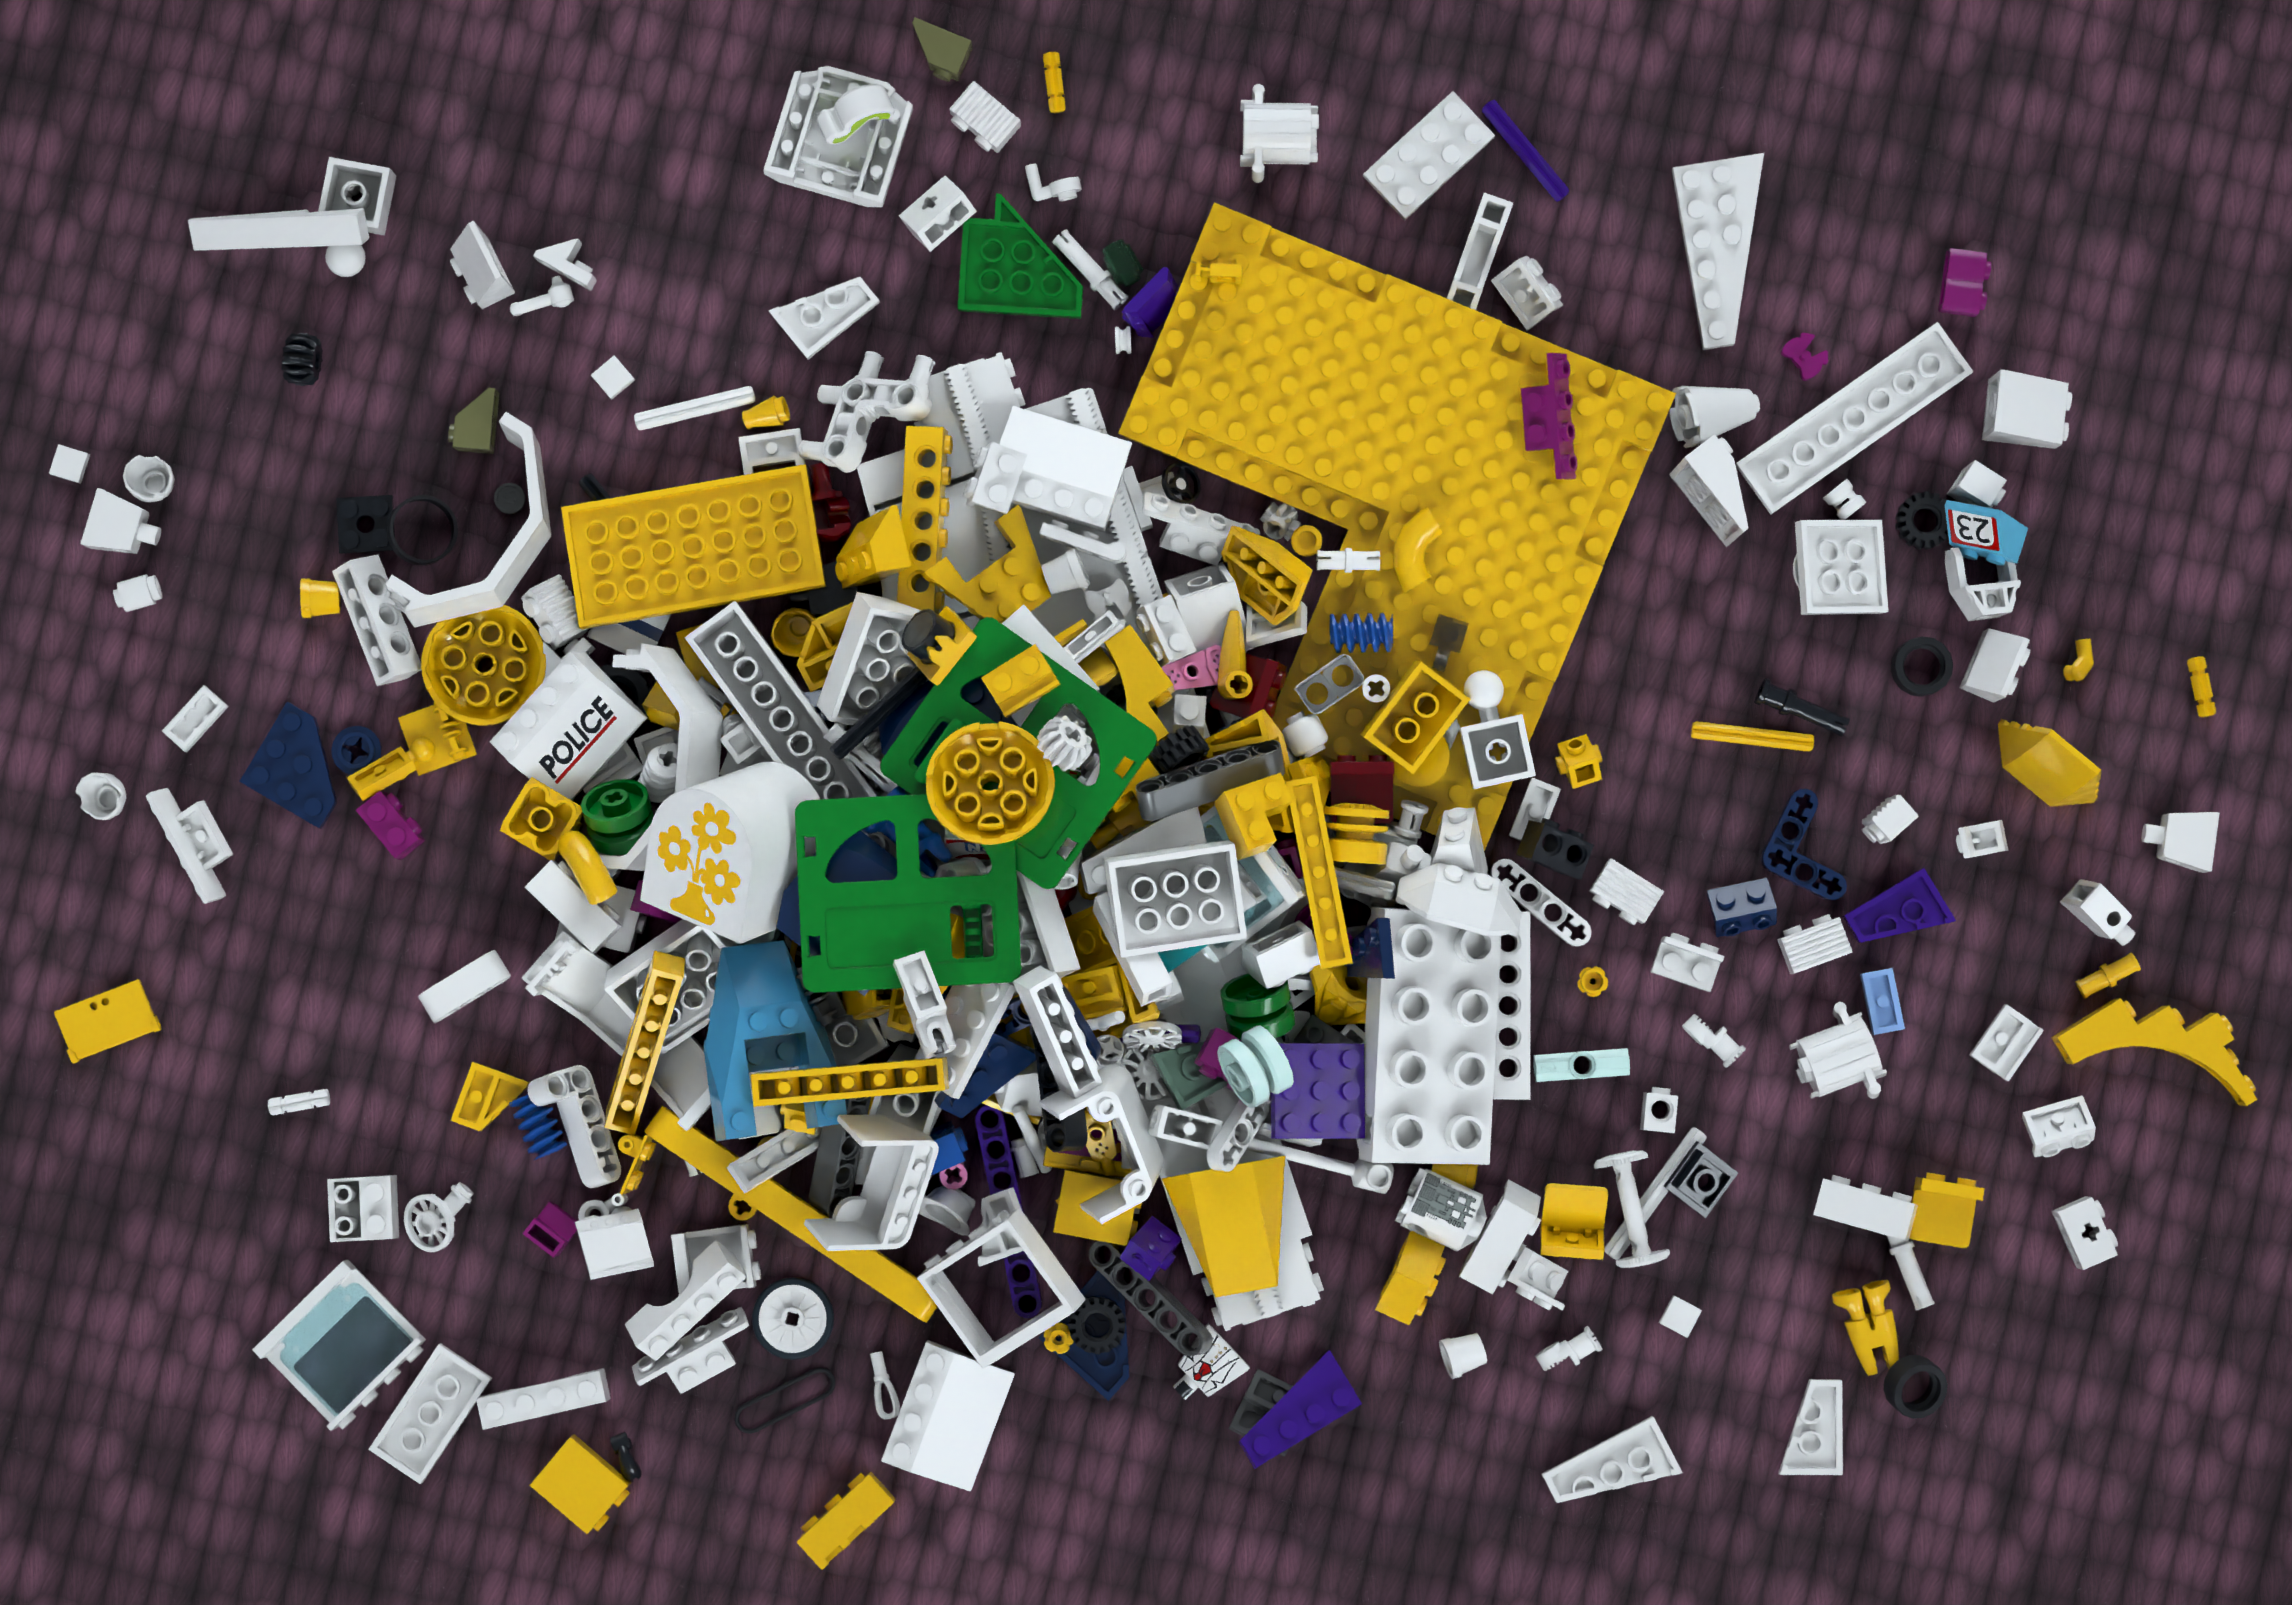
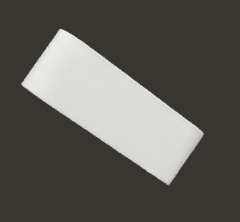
M492 950L421 993L418 998L433 1023H437L505 982L511 975L496 950Z

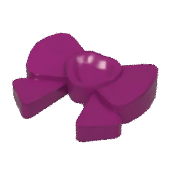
M1804 332L1799 337L1788 341L1783 346L1781 355L1791 359L1793 364L1800 369L1801 379L1807 381L1820 372L1822 365L1828 363V351L1825 350L1811 357V353L1806 348L1815 335Z

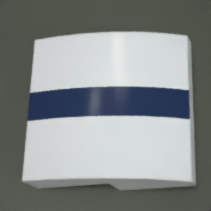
M671 614L590 628L587 637L626 655V649L641 650V643L657 646Z

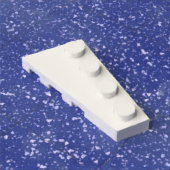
M1651 1416L1542 1473V1476L1556 1503L1683 1472L1657 1422Z

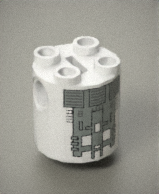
M1419 1168L1407 1191L1409 1195L1404 1204H1402L1395 1221L1401 1223L1400 1226L1457 1252L1476 1241L1487 1219L1483 1194L1431 1170Z

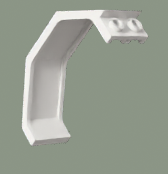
M507 412L504 413L499 423L507 440L524 450L530 506L529 517L488 577L481 582L426 595L391 575L385 584L391 594L389 598L395 602L394 606L406 614L414 628L503 607L551 537L540 445L532 428Z
M641 643V650L626 649V655H613L612 667L652 673L678 710L680 722L675 792L719 777L721 741L719 739L722 737L723 715L673 648ZM651 825L626 855H600L606 868L644 871Z
M562 931L522 976V979L528 984L525 989L533 996L543 995L586 1024L620 1056L623 1055L633 1020L604 990L606 971L612 968L613 965L596 953H592L586 946ZM693 1035L667 1053L663 1054L660 1052L650 1084L679 1117L680 1120L677 1123L686 1131L691 1129L711 1106L704 1048Z

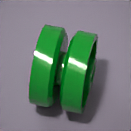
M618 779L602 783L591 789L583 797L581 803L591 844L599 853L610 856L627 854L651 825L654 817L647 788L640 782L630 779Z
M1244 974L1233 978L1224 984L1220 990L1223 1010L1227 1013L1225 1019L1228 1033L1240 1040L1244 1032L1258 1025L1267 1029L1274 1038L1283 1036L1295 1025L1293 1005L1289 1002L1291 996L1288 979L1279 987L1266 989L1250 974Z

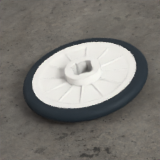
M784 1278L770 1284L757 1298L752 1313L753 1330L760 1344L771 1354L788 1360L803 1359L819 1351L829 1339L834 1324L833 1308L828 1296L819 1286L802 1278ZM788 1312L798 1313V1325L795 1326V1324L787 1323Z

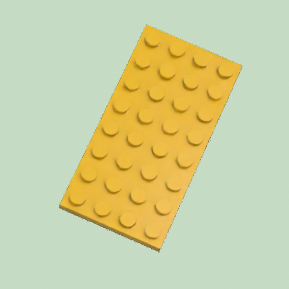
M806 464L561 507L579 628L582 630L731 604L734 601L743 602L826 587Z

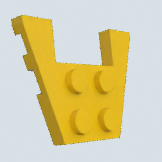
M1019 505L994 522L1012 547V550L971 580L965 582L947 557H944L921 574L925 580L930 583L933 582L944 590L943 593L951 599L955 598L966 606L968 611L980 620L991 617L1002 624L1023 604L1031 612L1051 597L1022 509Z

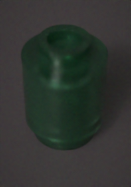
M1120 239L1102 250L1104 255L1103 261L1117 285L1124 284L1125 287H1129L1141 279L1139 274L1144 269L1130 244H1126L1123 239Z

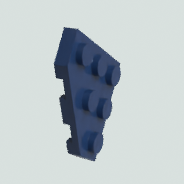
M286 702L239 782L317 828L322 829L336 806L337 799L332 787L325 751L318 732L317 719L292 703Z
M1097 1271L1080 1292L1085 1299L1092 1296H1102L1109 1300L1111 1299L1120 1307L1125 1318L1123 1338L1116 1348L1114 1347L1107 1353H1087L1079 1348L1075 1342L1069 1346L1070 1349L1066 1353L1058 1354L1056 1351L1054 1353L1109 1401L1129 1378L1125 1297ZM1093 1313L1085 1321V1329L1092 1337L1104 1336L1110 1327L1108 1318L1101 1313ZM1071 1315L1064 1318L1058 1323L1066 1324L1069 1329V1320ZM1043 1332L1038 1338L1044 1343L1045 1338L1043 1336ZM1060 1335L1056 1336V1341L1062 1340Z

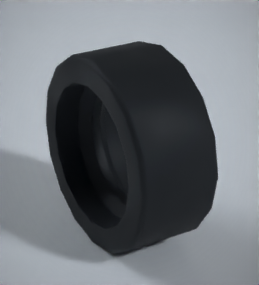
M1921 636L1910 639L1901 645L1892 657L1891 672L1893 680L1902 691L1912 696L1923 697L1934 694L1945 687L1952 676L1953 660L1951 653L1943 643L1935 638ZM1920 648L1933 652L1940 663V672L1937 678L1926 685L1915 684L1910 681L1904 670V661L1907 655L1913 650Z
M1908 1355L1898 1360L1889 1369L1884 1379L1883 1390L1886 1400L1904 1416L1917 1419L1933 1414L1942 1405L1947 1394L1948 1383L1942 1370L1928 1358L1920 1355ZM1926 1371L1929 1374V1385L1925 1393L1912 1402H1904L1901 1396L1905 1382L1912 1375Z

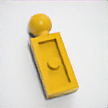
M417 738L412 742L409 751L405 752L400 746L348 776L347 779L357 795L364 801L391 784L403 780L407 775L417 770L413 762L429 761L435 753L434 744L427 738Z

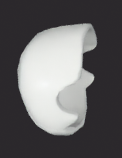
M135 456L126 464L123 473L125 487L135 498L143 502L163 500L172 492L175 481L172 468L158 456Z
M99 772L90 773L82 777L76 787V793L80 796L82 803L80 808L94 819L110 820L122 812L126 802V791L123 783L114 775Z

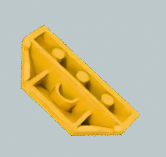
M1231 526L1221 555L1224 562H1227L1229 573L1236 582L1239 597L1271 624L1278 625L1297 611L1313 570L1278 542L1240 527Z
M853 602L812 620L797 662V667L810 692L824 685Z

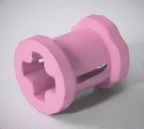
M962 1162L949 1168L954 1170L957 1167L958 1177L952 1175L948 1179L947 1169L939 1172L940 1181L946 1188L956 1190L965 1184L967 1171L964 1163Z

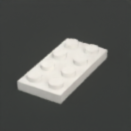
M1452 91L1363 173V177L1405 221L1494 139L1495 135Z
M993 983L955 985L951 987L944 1001L947 1006L946 1017L951 1027L956 1047L946 1054L942 1052L935 1055V1058L947 1057L949 1089L943 1090V1092L950 1097L959 1099L1016 991L1014 984ZM921 1046L914 1059H926Z
M438 1344L368 1450L419 1484H422L492 1377L443 1344Z

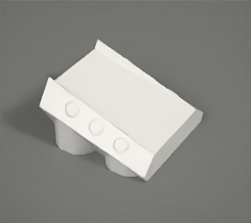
M627 1206L615 1208L610 1215L600 1217L592 1215L575 1222L590 1280L654 1267V1261L639 1209L632 1210Z

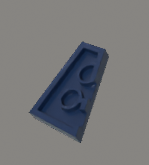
M1378 917L1353 939L1351 945L1353 948V964L1344 965L1347 966V977L1395 979L1390 918Z
M995 1029L960 1098H952L941 1091L935 1098V1103L939 1108L963 1118L1036 1060L1035 1049Z

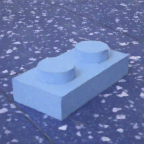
M1893 968L1860 974L1872 1035L1905 1029Z

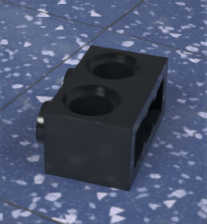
M1542 818L1541 823L1529 820L1516 855L1564 876L1581 880L1594 845L1584 841L1585 835L1571 829H1567L1566 832L1559 830L1560 824L1552 820ZM1545 837V844H1544V846L1542 847V841H1543V838ZM1570 847V853L1567 857V850Z

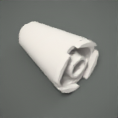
M1681 386L1674 388L1672 391L1676 395L1674 398L1675 407L1670 408V418L1678 441L1684 440L1686 444L1683 447L1689 448L1705 442L1714 434L1719 436L1755 419L1757 412L1760 410V403L1757 395L1753 394L1750 389Z

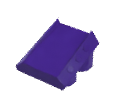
M1163 267L1132 298L1122 311V319L1136 331L1138 336L1154 338L1153 332L1168 317L1179 290L1169 268Z

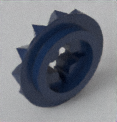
M351 726L342 730L335 737L332 744V758L341 771L352 775L381 758L382 745L377 735L370 729L362 726ZM361 741V748L366 753H369V755L358 756L354 760L353 753L346 749L345 746H357L358 742Z

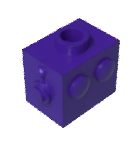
M1151 1216L1130 1239L1120 1259L1150 1281L1160 1268L1166 1271L1176 1258V1255L1173 1253L1182 1238Z

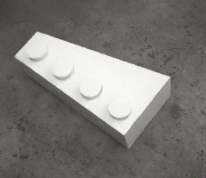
M1198 807L1152 821L1083 858L1080 861L1079 870L1085 892L1093 894L1107 890L1103 858L1207 843Z

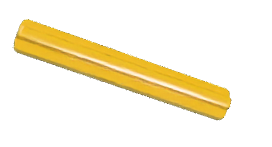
M1698 721L1693 722L1691 726V737L1695 739L1808 752L1812 751L1814 747V736L1812 734Z

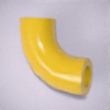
M1428 507L1419 511L1403 526L1394 544L1393 566L1400 586L1405 593L1432 577L1424 561L1425 551L1428 545L1435 538L1442 535L1443 532Z
M569 831L561 836L558 842L559 853L573 872L589 904L601 903L615 895L618 891L617 887L588 838L579 831Z

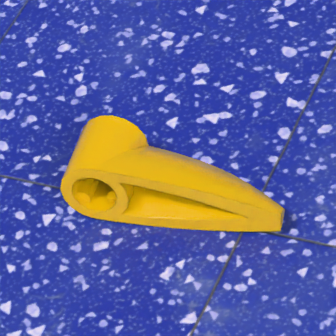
M1239 611L1229 612L1219 661L1218 691L1221 696L1229 700L1246 697L1251 692L1253 686L1251 677L1246 673L1245 642ZM1235 680L1237 683H1240V689L1235 690L1233 687H1230V681Z

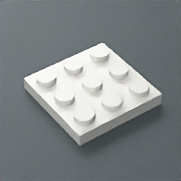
M1800 520L1795 522L1801 615L1882 614L1888 612L1882 520Z

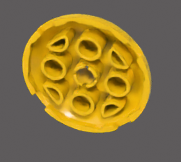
M506 605L440 621L431 630L423 648L421 658L422 676L426 689L434 702L449 716L471 725L488 726L508 721L543 683L546 671V654L543 653V641L537 629L524 615ZM484 658L492 659L493 667L489 671L481 673L478 670L479 662Z
M977 722L964 726L950 734L933 753L926 772L928 802L940 824L958 838L982 845L1002 844L1013 841L1037 826L1051 805L1055 789L1054 770L1051 761L1043 759L1044 752L1037 748L1039 741L1026 730L1006 722H999V724H980ZM990 781L999 784L998 789L992 791L983 790L982 787Z

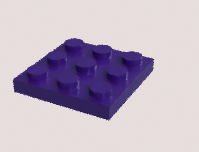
M1278 1043L1290 1064L1294 1082L1292 1087L1279 1094L1271 1093V1139H1365L1364 1044Z

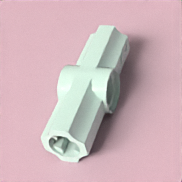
M1628 1048L1533 1055L1535 1082L1630 1075ZM1579 1056L1587 1058L1590 1064L1588 1071L1584 1074H1579L1574 1070V1061Z

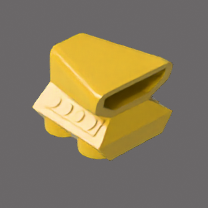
M531 777L524 785L503 820L500 831L548 860L555 861L560 854L558 842L561 836L566 832L578 831L582 825L580 820L583 813L580 805Z

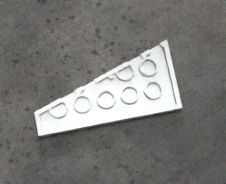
M1764 153L1673 167L1672 169L1703 350L1733 346L1735 344Z

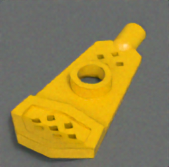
M1085 1107L1087 1126L1086 1147L1092 1160L1101 1163L1104 1175H1112L1116 1173L1112 1159L1117 1155L1112 1122H1099L1090 1115L1087 1107ZM1092 1130H1099L1102 1132V1136L1094 1138L1090 1132Z

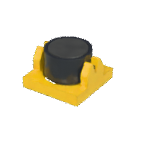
M946 605L939 614L931 609H923L915 613L906 624L902 635V645L904 649L909 651L907 653L909 658L929 681L938 686L977 636L956 612Z

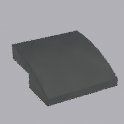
M1257 1369L1228 1429L1244 1437L1293 1386ZM1288 1449L1282 1452L1280 1455L1285 1456L1288 1452Z

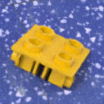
M435 702L434 705L398 717L409 750L412 742L417 738H427L434 744L435 753L429 761L414 762L418 776L477 755L467 724L449 716Z
M636 1134L625 1135L618 1142L619 1150L622 1153L635 1158L620 1191L622 1195L637 1189L644 1174V1172L639 1171L643 1161L650 1160L656 1147V1143L652 1142L653 1139L648 1135H645L644 1138Z

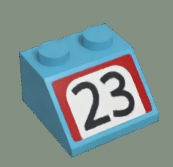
M1946 500L1945 513L1949 544L1955 548L1959 547L1964 558L1977 560L1978 556L1986 557V561L2002 566L2005 561L2011 563L2018 562L2028 531L2026 526L1999 509Z

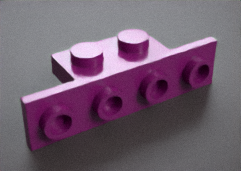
M1547 353L1549 385L1521 388L1526 451L1554 449L1556 479L1572 480L1576 479L1575 471L1577 470L1578 463L1573 447L1575 428L1571 420L1573 398L1569 391L1568 380L1571 371L1570 364L1567 360V354Z

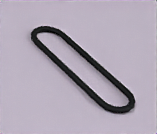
M818 1367L742 1404L735 1412L734 1420L736 1426L744 1433H756L828 1397L835 1388L834 1375L826 1368ZM823 1372L829 1376L831 1385L824 1394L756 1428L746 1429L740 1424L739 1415L746 1407L814 1373Z

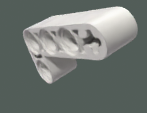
M576 1065L532 1080L528 1085L527 1091L530 1100L535 1105L545 1106L557 1103L583 1184L589 1188H598L618 1180L621 1175V1165L610 1131L604 1128L605 1115L590 1071L585 1066Z

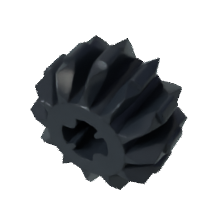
M292 333L285 340L283 356L281 358V369L283 370V377L288 383L298 386L313 385L319 379V372L321 371V363L323 361L320 339L309 335V333Z

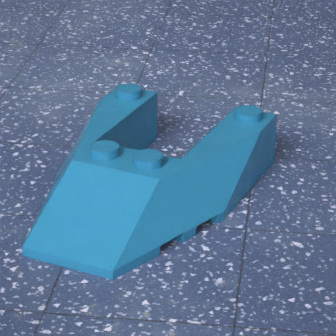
M784 940L721 948L714 985L716 988L713 1005L710 1007L708 1018L710 1021L707 1038L704 1040L703 1045L716 1141L757 1136L749 1079L750 1072L799 1066V1069L837 1066L827 1031L824 1026H821L820 1021H816L817 1017L812 1008L814 1003L808 1004L811 997L810 995H804L807 989L804 990L800 979L796 978L798 972ZM845 1099L804 1102L807 1129L838 1125V1115H847Z

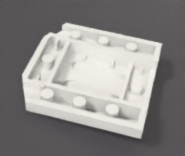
M831 66L818 67L816 71L804 73L795 71L763 169L764 174L783 184L865 207H883L913 111V104L909 101L906 102L888 82ZM870 84L884 86L895 110L891 119H870L846 141L834 145L826 142L817 121V117L822 110L833 108L840 96L857 87Z

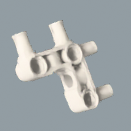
M865 352V358L859 374L843 386L821 385L817 393L818 400L822 404H834L836 407L824 442L803 440L799 445V456L804 460L822 461L825 465L837 467L845 473L854 471L860 465L867 447L866 439L872 422H875L880 416L895 417L899 421H920L929 414L932 404L928 398L930 393L928 382L935 361H932L930 357L917 355L912 373L906 381L878 379L884 357H881L876 352Z

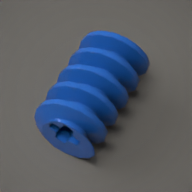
M1359 613L1354 614L1352 622H1349L1347 614H1342L1339 623H1337L1334 614H1330V645H1334L1336 653H1341L1343 644H1346L1349 653H1353L1356 644H1359L1362 653L1366 652L1368 644L1372 645L1374 652H1378L1381 643H1384L1387 652H1391L1393 647V614L1389 622H1387L1384 613L1379 614L1377 622L1374 621L1371 613H1367L1364 622H1362Z
M528 1095L509 1102V1107L520 1108L513 1114L514 1119H524L518 1126V1129L529 1130L522 1139L523 1142L534 1143L527 1149L528 1154L538 1153L534 1160L557 1152L567 1145L566 1141H556V1138L563 1133L562 1130H552L551 1128L558 1122V1119L547 1118V1115L553 1110L552 1106H537L530 1100Z

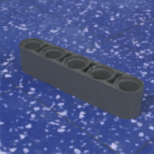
M1270 740L1247 745L1139 782L1135 790L1141 818L1147 821L1159 820L1215 801L1224 791L1280 772L1284 776L1285 768L1280 742Z
M871 1097L845 1099L847 1115H868ZM840 1124L822 1127L809 1193L810 1204L831 1218L838 1203L852 1196L861 1146Z
M1096 1241L1091 1245L1088 1255L1092 1265L1180 1353L1185 1356L1205 1354L1210 1350L1213 1339L1209 1330L1154 1276L1148 1281L1120 1259L1125 1249L1123 1245ZM1105 1246L1109 1247L1112 1253L1111 1259L1108 1262L1102 1256ZM1126 1268L1131 1269L1133 1272V1280L1130 1284L1124 1279ZM1149 1289L1155 1294V1302L1152 1306L1146 1301V1293ZM1171 1311L1177 1316V1324L1174 1328L1169 1325L1167 1320L1168 1314ZM1192 1333L1196 1334L1199 1338V1346L1196 1350L1191 1347L1189 1342Z

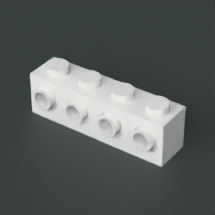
M1038 966L1014 980L1013 983L1059 1089L1076 1099L1102 1084L1097 1071V1063L1089 1053L1085 1035L1078 1027L1074 1017V1009L1066 999L1062 989V981L1057 973Z

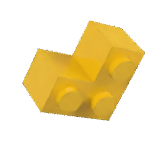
M1281 772L1224 791L1214 802L1227 836L1235 844L1238 861L1267 851L1277 841L1267 817L1282 813L1293 802Z
M1410 1230L1400 1249L1394 1268L1382 1289L1375 1310L1407 1325H1410L1415 1314L1421 1316L1428 1301L1425 1296L1432 1297L1438 1284V1280L1434 1278V1275L1439 1276L1445 1264L1446 1258L1441 1257L1445 1246Z

